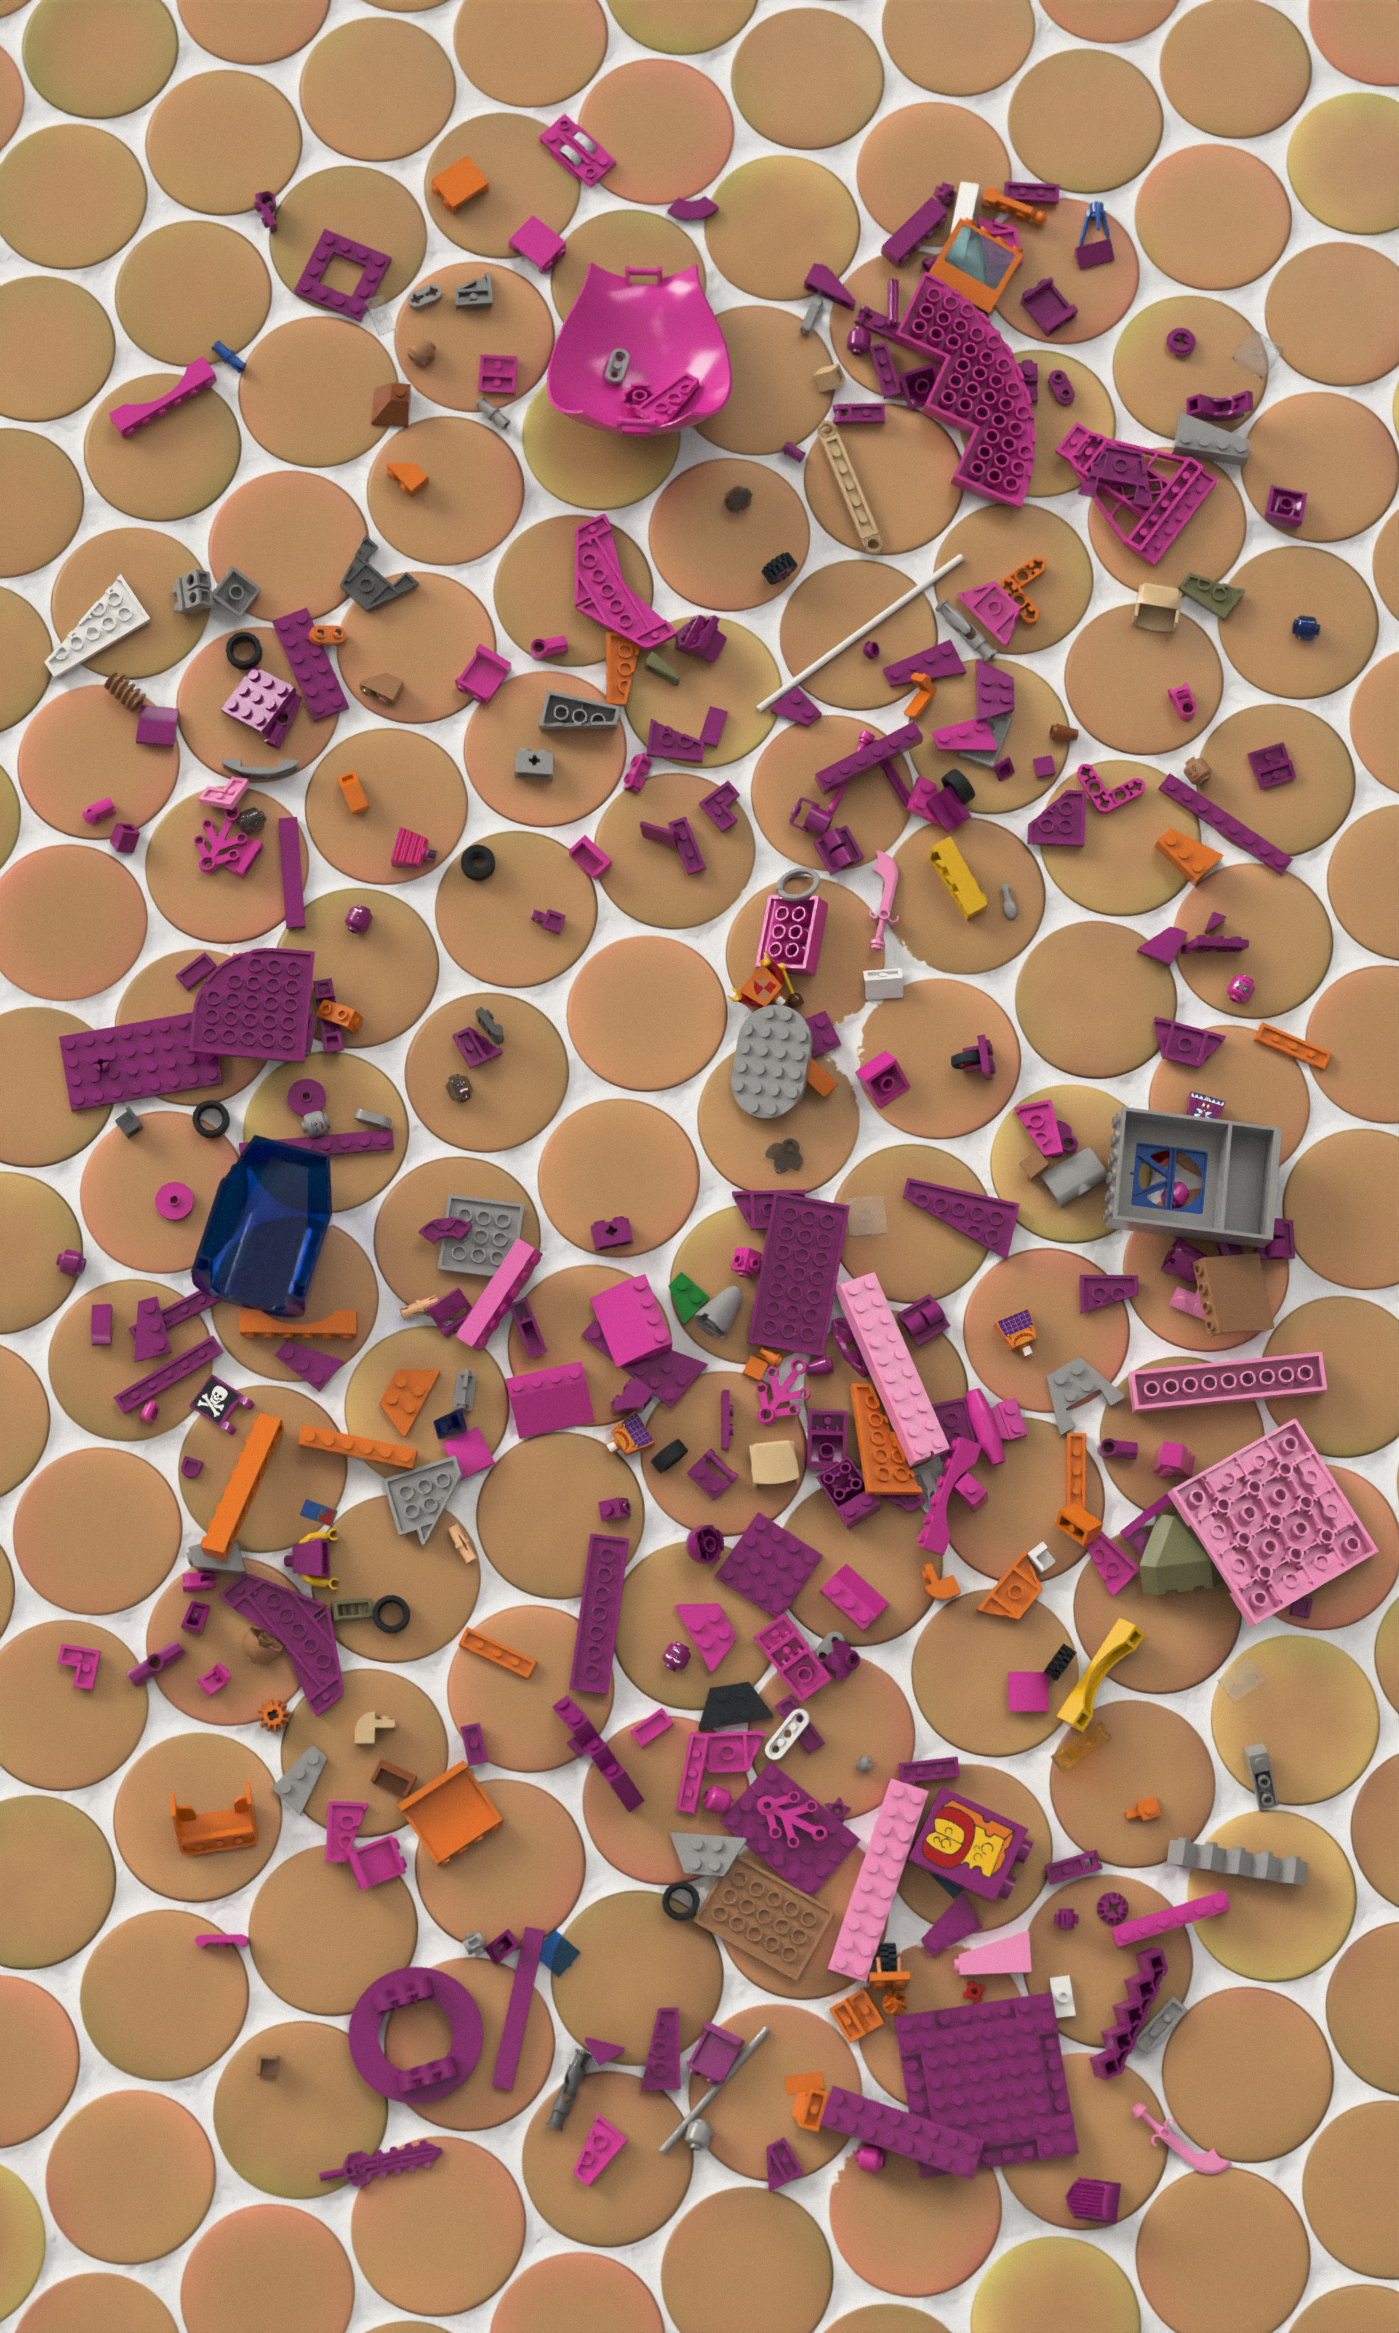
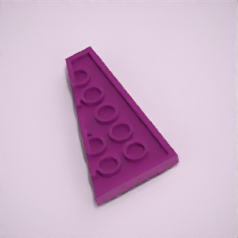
M907 1178L903 1194L904 1199L1002 1258L1008 1259L1019 1203Z
M594 1320L581 1336L613 1361L600 1325ZM671 1350L620 1368L633 1379L636 1377L654 1391L655 1397L672 1409L708 1364Z

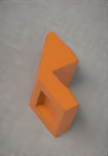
M355 771L337 778L352 815L370 808Z

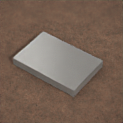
M1000 715L995 719H987L997 752L961 750L958 757L993 770V765L997 761L1013 718L1007 715Z

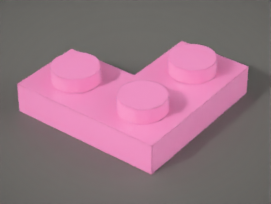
M232 776L224 789L207 786L198 798L199 802L203 805L233 810L250 786L249 780Z
M1177 1286L1169 1305L1205 1320L1198 1288L1195 1293H1192Z

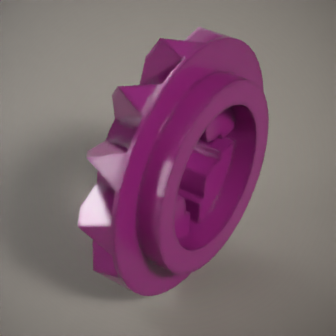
M1185 328L1172 330L1166 340V346H1168L1169 351L1176 356L1184 357L1189 353L1191 354L1196 345L1195 336ZM1183 337L1184 344L1180 348H1178V342L1176 341H1179Z
M1106 1893L1097 1903L1099 1917L1108 1924H1118L1128 1915L1129 1906L1126 1898L1119 1893ZM1107 1901L1113 1905L1120 1903L1116 1908L1118 1915L1114 1912L1106 1914L1110 1908Z

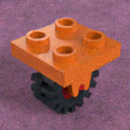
M879 1943V1957H876V1973H870L868 1978V1987H873V1990H885V1987H893L895 1990L905 1989V1986L909 1985L910 1971L901 1972L900 1956L896 1954L895 1943Z

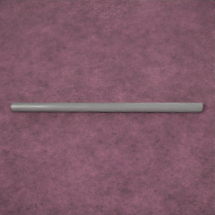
M765 2026L737 2057L724 2084L718 2082L717 2085H713L659 2148L660 2151L664 2154L668 2152L686 2131L689 2123L697 2118L769 2034L770 2031Z

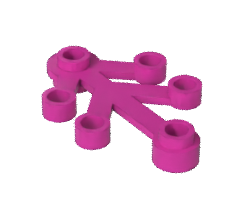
M236 806L233 810L225 809L226 821L218 837H216L213 829V821L211 819L203 820L202 827L207 832L212 845L209 854L205 847V838L202 835H197L194 838V843L202 857L199 861V868L205 874L215 872L218 865L228 861L236 862L240 859V854L236 849H231L228 854L217 857L219 851L237 844L245 845L248 842L245 833H239L237 836L225 840L233 823L240 819V811ZM235 813L236 817L230 818V815ZM211 823V826L207 828L205 824ZM245 837V840L239 841V838ZM199 839L203 840L201 844H197ZM236 853L237 856L235 858H231V854ZM207 863H212L211 867H205Z
M797 1358L791 1362L792 1371L781 1388L778 1381L779 1370L776 1367L768 1368L767 1375L770 1377L774 1397L770 1405L767 1398L768 1386L765 1383H759L756 1387L762 1407L758 1411L757 1416L762 1424L771 1425L776 1421L777 1417L799 1415L800 1407L796 1404H791L788 1408L777 1409V1407L782 1402L800 1398L807 1400L811 1397V1391L808 1388H801L799 1391L787 1393L798 1375L806 1372L807 1364L804 1360ZM798 1364L803 1365L802 1370L796 1369ZM773 1369L776 1370L775 1376L770 1375V1371ZM761 1386H765L766 1390L764 1392L759 1391ZM804 1390L808 1391V1395L806 1397H802V1392ZM794 1406L797 1407L796 1413L791 1412V1408ZM770 1412L771 1417L769 1419H765L764 1417L765 1413Z
M791 1791L788 1795L776 1799L771 1796L761 1797L758 1800L757 1809L762 1815L766 1816L770 1827L769 1834L773 1839L779 1838L782 1833L781 1829L776 1825L774 1814L782 1819L788 1838L787 1845L790 1848H796L799 1845V1839L795 1836L792 1824L811 1833L812 1838L817 1842H822L827 1838L828 1832L824 1826L815 1827L796 1817V1815L806 1812H815L817 1809L815 1801L810 1800L805 1805L783 1810L778 1806L799 1801L800 1795L798 1792ZM791 1794L797 1795L796 1801L790 1799ZM769 1802L771 1804L770 1809H765L763 1804ZM809 1803H813L815 1805L814 1810L808 1809L807 1806ZM773 1829H777L779 1831L778 1836L772 1835ZM822 1830L824 1835L818 1837L816 1831ZM791 1838L796 1839L797 1844L795 1846L790 1845L789 1840Z

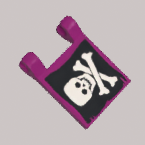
M212 1374L189 1406L230 1435H233L236 1429L226 1420L239 1403L249 1410L254 1407V1403Z

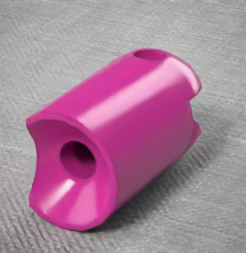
M108 797L86 807L82 815L86 823L94 824L117 812L111 798Z
M212 1572L182 1574L183 1592L211 1590L217 1585L215 1581H212L216 1579V1575Z

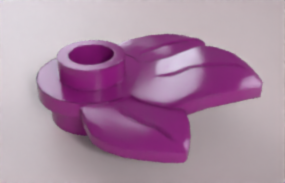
M1058 1120L1057 1127L1063 1154H1072L1077 1150L1078 1141L1072 1136L1071 1127L1065 1122ZM1070 1142L1072 1146L1070 1148L1065 1147V1143ZM1062 1155L1052 1156V1158H1059Z
M839 1640L833 1641L834 1652L826 1655L823 1662L827 1668L835 1670L836 1680H843L849 1676L851 1670L859 1666L860 1656L856 1651L850 1649L848 1643Z

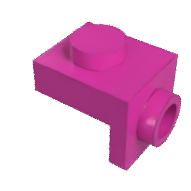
M218 1663L212 1670L198 1679L197 1683L210 1697L229 1682L231 1675L225 1666Z

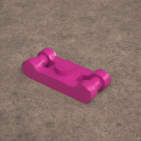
M242 1934L199 1935L196 1937L195 1943L201 1948L206 1947L208 1944H216V1947H228V1943H236L240 1947H246L249 1939Z

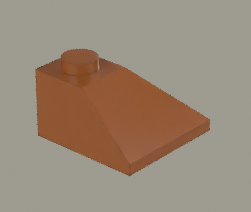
M390 383L374 388L372 425L408 427L411 384Z

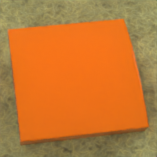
M866 1987L829 2009L849 2044L886 2022Z

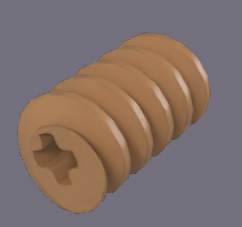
M115 672L107 679L104 688L109 690L110 694L115 695L114 697L120 700V703L125 705L126 709H131V712H133L143 703L146 694L143 693L139 696L141 689L138 688L134 691L133 689L136 685L134 683L128 685L130 679L127 678L123 681L125 674L122 673L118 676V673Z

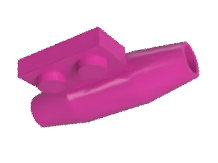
M980 1388L970 1390L965 1394L969 1417L978 1443L982 1445L981 1449L990 1466L1002 1464L1005 1462L1002 1439L1011 1441L1028 1435L1016 1398L999 1402L991 1409Z

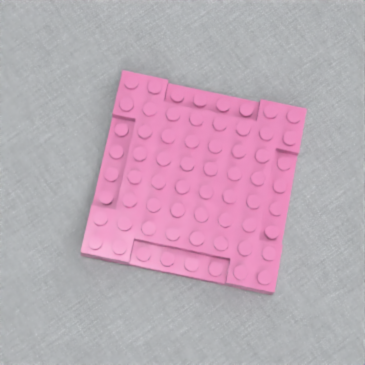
M1296 1418L1167 1493L1186 1525H1191L1230 1588L1232 1592L1230 1596L1250 1628L1379 1552Z

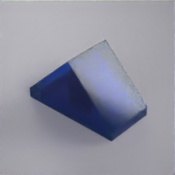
M458 1409L433 1421L438 1439L468 1432L462 1409Z

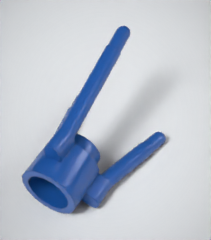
M1092 202L1089 205V210H1086V218L1079 241L1080 246L1083 244L1090 217L1096 221L1097 231L1100 230V220H1103L1106 237L1110 238L1106 211H1104V204L1102 202Z

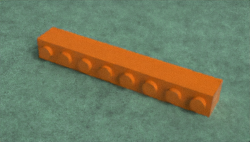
M260 1413L258 1418L254 1420L252 1432L245 1440V1448L238 1456V1464L231 1472L228 1486L226 1485L223 1490V1498L216 1506V1514L209 1522L206 1536H203L201 1540V1548L205 1556L227 1561L285 1427L281 1418Z

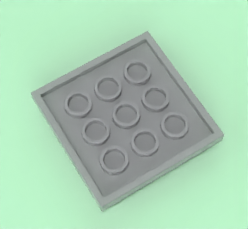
M448 1194L445 1218H459L469 1222L473 1227L461 1241L455 1238L442 1239L437 1269L439 1271L493 1278L516 1240L520 1239L525 1204Z

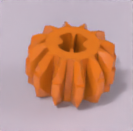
M269 1699L270 1706L263 1702L262 1705L265 1710H257L260 1714H263V1716H258L257 1720H264L260 1724L261 1728L268 1724L267 1732H270L273 1726L274 1732L277 1733V1726L280 1725L284 1730L285 1726L282 1722H290L284 1716H289L291 1713L290 1711H284L287 1708L286 1704L280 1707L281 1700L278 1699L274 1705L273 1700ZM274 1711H277L276 1714L279 1715L278 1719L274 1718L273 1721H271V1717L269 1716V1714H273Z

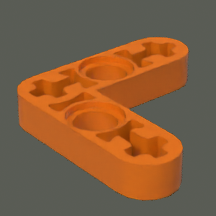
M1040 557L1031 559L1005 577L1000 583V587L1009 596H1011V591L1013 592L1011 597L1013 600L1017 597L1024 600V604L1020 606L1023 612L1020 611L1019 617L1027 625H1033L1037 622L1039 612L1022 591V588L1044 573L1046 562ZM1034 563L1037 565L1041 564L1040 570L1038 568L1034 569L1031 575L1030 570L1034 568ZM1019 573H1025L1027 574L1028 579L1025 581H1020L1017 575ZM1005 584L1012 585L1011 591L1009 589H1004ZM1027 612H1028L1029 614H1032V613L1034 614L1033 619H1032V618H1028V619L1026 618V617H1027Z

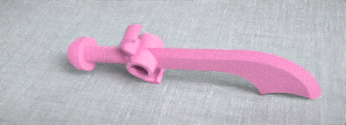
M877 850L878 862L873 872L878 873L883 878L885 887L878 916H872V910L870 909L869 911L870 920H878L879 922L876 937L870 941V946L872 950L881 952L885 948V942L882 941L886 924L895 925L899 920V916L894 921L890 919L898 881V869L894 860L889 855Z
M1137 2103L1131 2110L1134 2118L1137 2119L1140 2116L1156 2131V2134L1150 2139L1153 2146L1157 2147L1154 2143L1155 2137L1161 2138L1199 2172L1217 2174L1232 2165L1230 2161L1222 2160L1216 2154L1214 2148L1203 2154L1191 2150L1167 2128L1169 2121L1176 2124L1173 2119H1166L1163 2126H1161L1147 2114L1144 2104Z

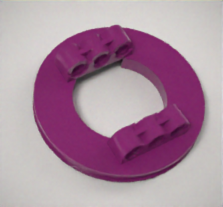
M425 1967L398 1969L372 1983L358 2000L349 2025V2048L353 2062L362 2078L378 2093L403 2103H428L454 2092L473 2072L479 2060L483 2044L481 2015L469 1992L451 1976ZM427 1999L438 2004L450 2019L453 2030L451 2048L445 2058L405 2071L400 2070L388 2061L380 2045L379 2032L383 2018L389 2011Z

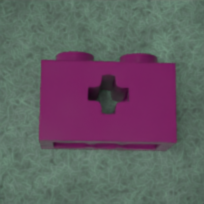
M619 1216L613 1218V1221L605 1222V1220L594 1222V1225H591V1234L595 1251L633 1244L629 1219ZM609 1229H612V1231L615 1232L614 1236L607 1234L609 1233Z

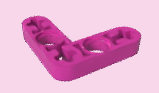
M1082 764L1077 770L1076 776L1095 809L1101 814H1107L1141 796L1145 790L1144 781L1140 778H1134L1107 792L1091 765ZM1083 769L1085 771H1089L1088 777L1091 781L1088 782V784H1086V782L1088 781L1087 776L1081 775ZM1093 784L1098 785L1100 791L1092 793L1089 787ZM1134 784L1141 786L1139 791L1134 789L1130 793L1131 796H1129L1128 791L1133 788ZM1123 792L1126 797L1120 801L1116 799L1115 794ZM1102 794H1103V796L1101 797L1102 801H1103L1104 803L1108 802L1107 808H1105L1104 806H1103V807H1100V805H1101V800H1100V798H1098V797L1101 796Z

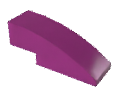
M527 1297L512 1302L509 1309L529 1358L548 1352Z

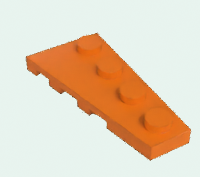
M606 632V703L625 707L640 647L614 632Z

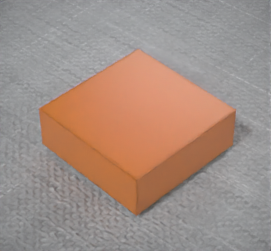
M751 1355L742 1374L760 1382L768 1363Z

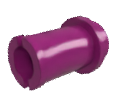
M786 442L781 451L784 452V455L787 454L801 463L806 452L792 445V442Z

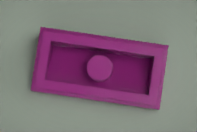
M1110 239L1076 247L1074 252L1079 269L1115 260Z
M643 821L640 822L644 838L677 847L680 833Z

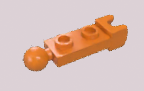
M988 187L984 194L982 206L990 210L996 208L1004 214L1014 215L1019 220L1029 221L1031 218L1036 225H1042L1047 220L1045 212L1040 210L1034 212L1033 207L1003 196L997 189Z

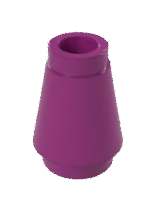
M824 1356L807 1364V1376L830 1375L831 1372H834L831 1357L826 1358Z

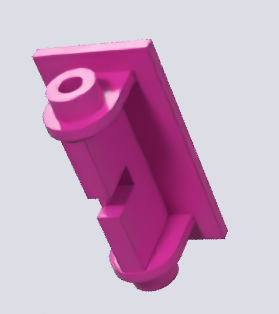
M644 752L633 757L631 770L624 777L625 784L623 789L631 787V791L634 793H638L641 790L645 778L640 776V773L647 775L652 765V759L648 756L644 757Z

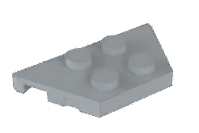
M671 1832V1837L685 1874L725 1878L731 1865L738 1858L739 1852L747 1843L746 1838Z

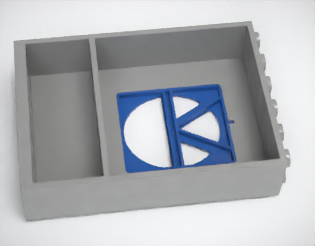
M1122 1107L1116 1113V1116L1112 1118L1111 1127L1114 1128V1135H1111L1110 1147L1113 1148L1112 1154H1109L1108 1165H1111V1170L1108 1172L1106 1183L1109 1184V1191H1106L1105 1202L1108 1204L1107 1210H1104L1103 1221H1106L1107 1228L1265 1248L1273 1240L1282 1128ZM1162 1151H1169L1168 1170L1154 1161L1151 1155ZM1177 1152L1192 1159L1198 1166L1202 1175V1189L1199 1196L1191 1204L1172 1209ZM1146 1163L1165 1177L1166 1180L1141 1189L1139 1171L1142 1164ZM1166 1188L1164 1207L1156 1205L1147 1198L1148 1195Z

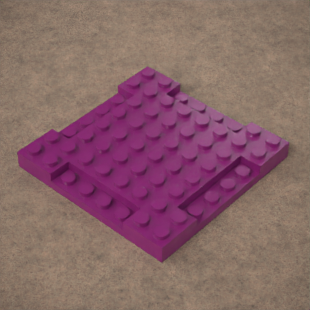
M1052 1992L894 2017L909 2113L986 2141L987 2143L978 2169L1079 2154ZM917 2160L919 2179L953 2174Z

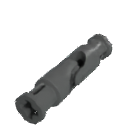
M575 2049L576 2055L572 2064H569L564 2083L561 2085L552 2106L553 2112L549 2121H546V2125L560 2131L563 2130L562 2125L565 2117L570 2113L578 2086H580L586 2073L585 2067L589 2058H592L591 2054L579 2049ZM563 2093L570 2095V2098L565 2102L563 2101Z

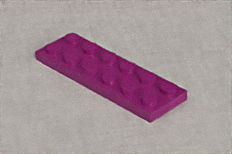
M304 608L273 620V626L314 722L349 709L324 647L314 645L309 640V632L315 625L308 609Z

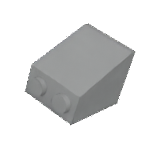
M237 1539L227 1561L205 1556L201 1543L188 1547L189 1553H186L188 1562L197 1571L238 1576L247 1574Z

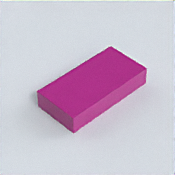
M660 1708L630 1732L639 1745L643 1747L672 1726L673 1722L663 1708Z

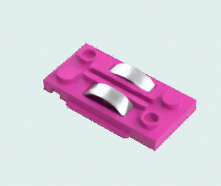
M563 114L539 137V141L542 144L544 143L550 150V155L576 179L580 178L590 189L616 165V161L606 150L566 114Z

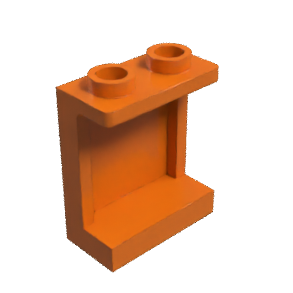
M465 156L431 179L432 192L436 197L439 196L443 200L442 204L447 211L450 210L453 214L457 212V207L479 192L485 194L489 191L488 181L468 156Z

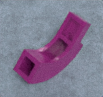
M1247 390L1226 398H1213L1197 394L1186 399L1187 415L1202 421H1228L1244 417L1245 412L1253 410V392Z

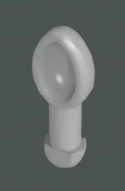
M1004 883L1001 885V892L1005 901L1003 912L1007 918L1013 920L1017 915V906L1012 901L1010 886Z

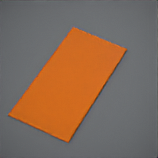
M822 2071L784 2077L787 2095L807 2091L809 2087L818 2090L824 2089Z

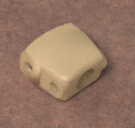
M1150 583L1140 584L1133 612L1132 625L1156 632L1175 633L1180 613L1182 592L1172 587Z
M783 1440L757 1443L749 1446L753 1489L757 1488V1484H780L795 1480V1484H799L794 1441Z

